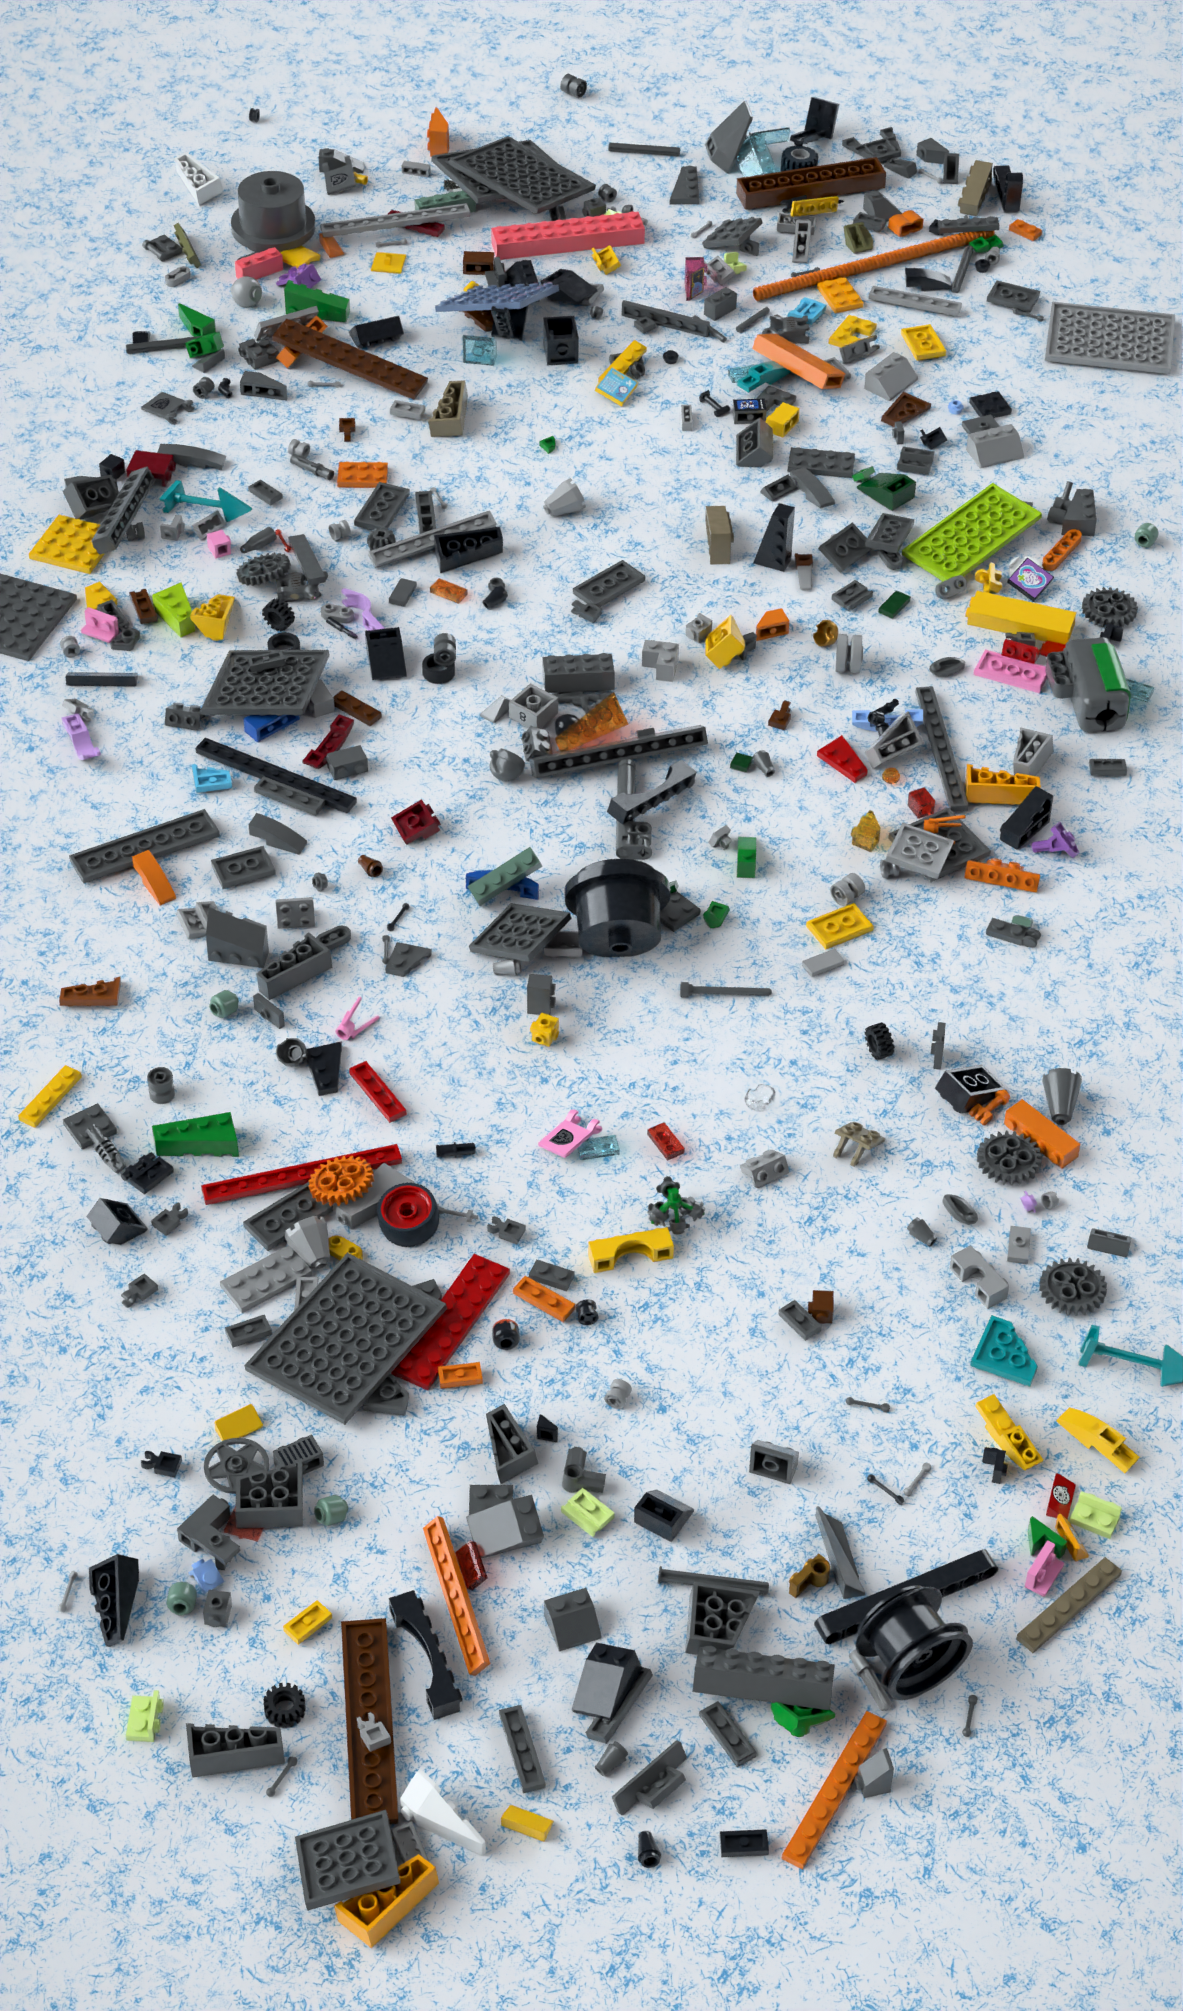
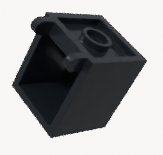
M574 316L543 317V345L547 366L578 364L579 337Z

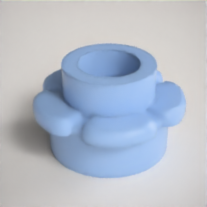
M953 400L948 405L949 412L955 415L960 414L964 406L960 401Z

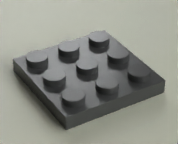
M750 217L748 219L739 218L733 221L730 219L725 220L721 226L717 227L702 242L703 247L740 245L763 224L762 219Z

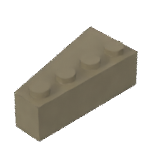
M975 160L974 165H971L970 176L966 178V187H963L962 198H959L958 201L960 213L978 216L982 202L985 200V195L992 184L993 163Z
M465 380L449 381L443 393V398L439 400L437 409L433 411V417L428 421L431 437L463 435L468 400Z
M706 506L705 523L710 565L730 564L731 543H734L730 514L726 511V506Z

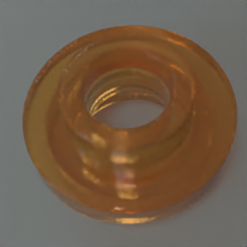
M890 767L885 769L882 779L886 783L894 784L900 780V774L897 769Z

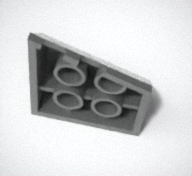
M694 1581L689 1596L685 1653L697 1655L699 1647L713 1646L716 1649L722 1650L734 1648L760 1591Z

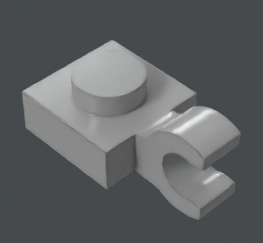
M64 699L62 706L69 709L70 713H79L84 722L91 721L87 713H93V709L88 708V705L78 699Z

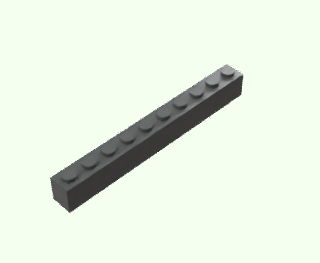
M696 725L529 758L532 776L540 778L616 763L623 759L631 760L708 744L706 727Z

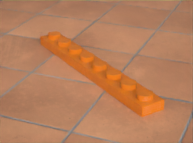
M436 1516L423 1527V1531L469 1675L476 1676L490 1665V1660L444 1518Z
M869 1711L865 1712L782 1854L783 1860L803 1870L852 1786L855 1776L858 1774V1766L867 1760L885 1729L887 1720Z

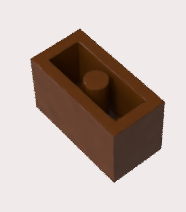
M464 251L463 274L485 275V271L494 270V252Z

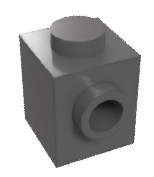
M600 197L584 201V208L582 209L584 217L606 214V204Z
M208 1590L203 1610L205 1625L227 1627L232 1607L231 1592Z

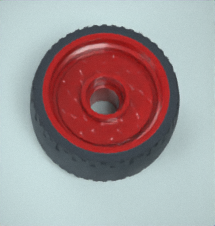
M412 1182L395 1185L389 1188L378 1202L377 1217L379 1226L384 1236L391 1243L401 1247H414L425 1243L436 1233L439 1225V1209L433 1194L425 1186Z

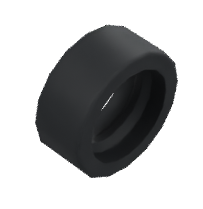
M281 632L274 634L267 642L268 650H278L276 647L282 645L292 647L288 650H300V640L292 633Z
M434 653L429 654L422 661V675L428 682L443 684L449 682L455 676V662L452 665L444 666L447 667L445 670L435 671L430 668L441 665L435 662Z

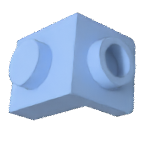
M204 1559L197 1561L191 1565L193 1570L188 1572L190 1576H194L203 1594L224 1582L212 1559L206 1562Z

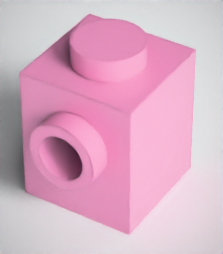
M223 530L207 534L208 548L215 559L231 554V540Z

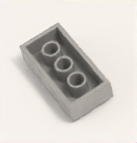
M779 213L777 232L795 233L796 220L811 221V235H814L816 216L792 217L791 214Z

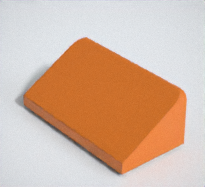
M319 233V241L329 258L344 255L334 237L323 238L322 233Z

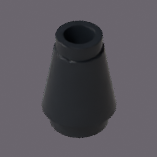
M502 586L495 587L482 603L487 609H490L504 602L508 594Z
M642 1831L638 1835V1861L645 1868L655 1867L660 1862L661 1853L650 1831Z

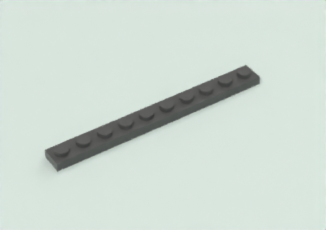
M933 686L916 687L915 694L920 709H923V721L949 809L952 812L968 811V801Z

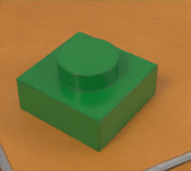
M873 466L862 469L852 475L854 482L858 480L864 482L871 478L870 475L875 473Z

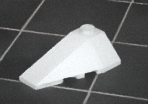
M421 1769L418 1770L400 1798V1811L403 1817L408 1821L412 1820L417 1826L481 1856L485 1855L486 1841L467 1819H460L455 1809L456 1806L452 1801L446 1803L439 1794L441 1788Z

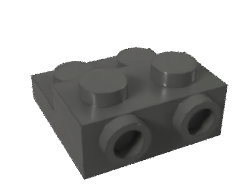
M254 339L239 343L238 348L240 356L255 370L279 361L276 357L280 352L268 339L256 342Z

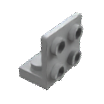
M313 897L276 900L278 929L315 926Z

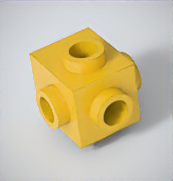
M541 1012L536 1022L533 1021L530 1027L532 1041L550 1047L553 1040L556 1041L559 1035V1018Z

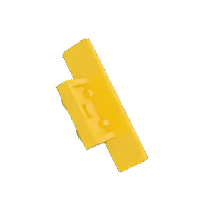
M839 197L793 201L791 216L836 212Z

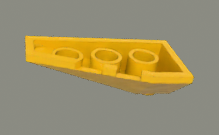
M218 594L209 599L208 604L203 603L201 608L193 609L190 619L205 637L214 641L223 640L235 597Z

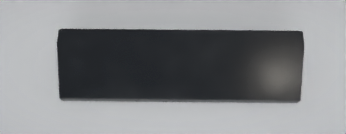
M68 672L65 678L67 686H136L138 673Z

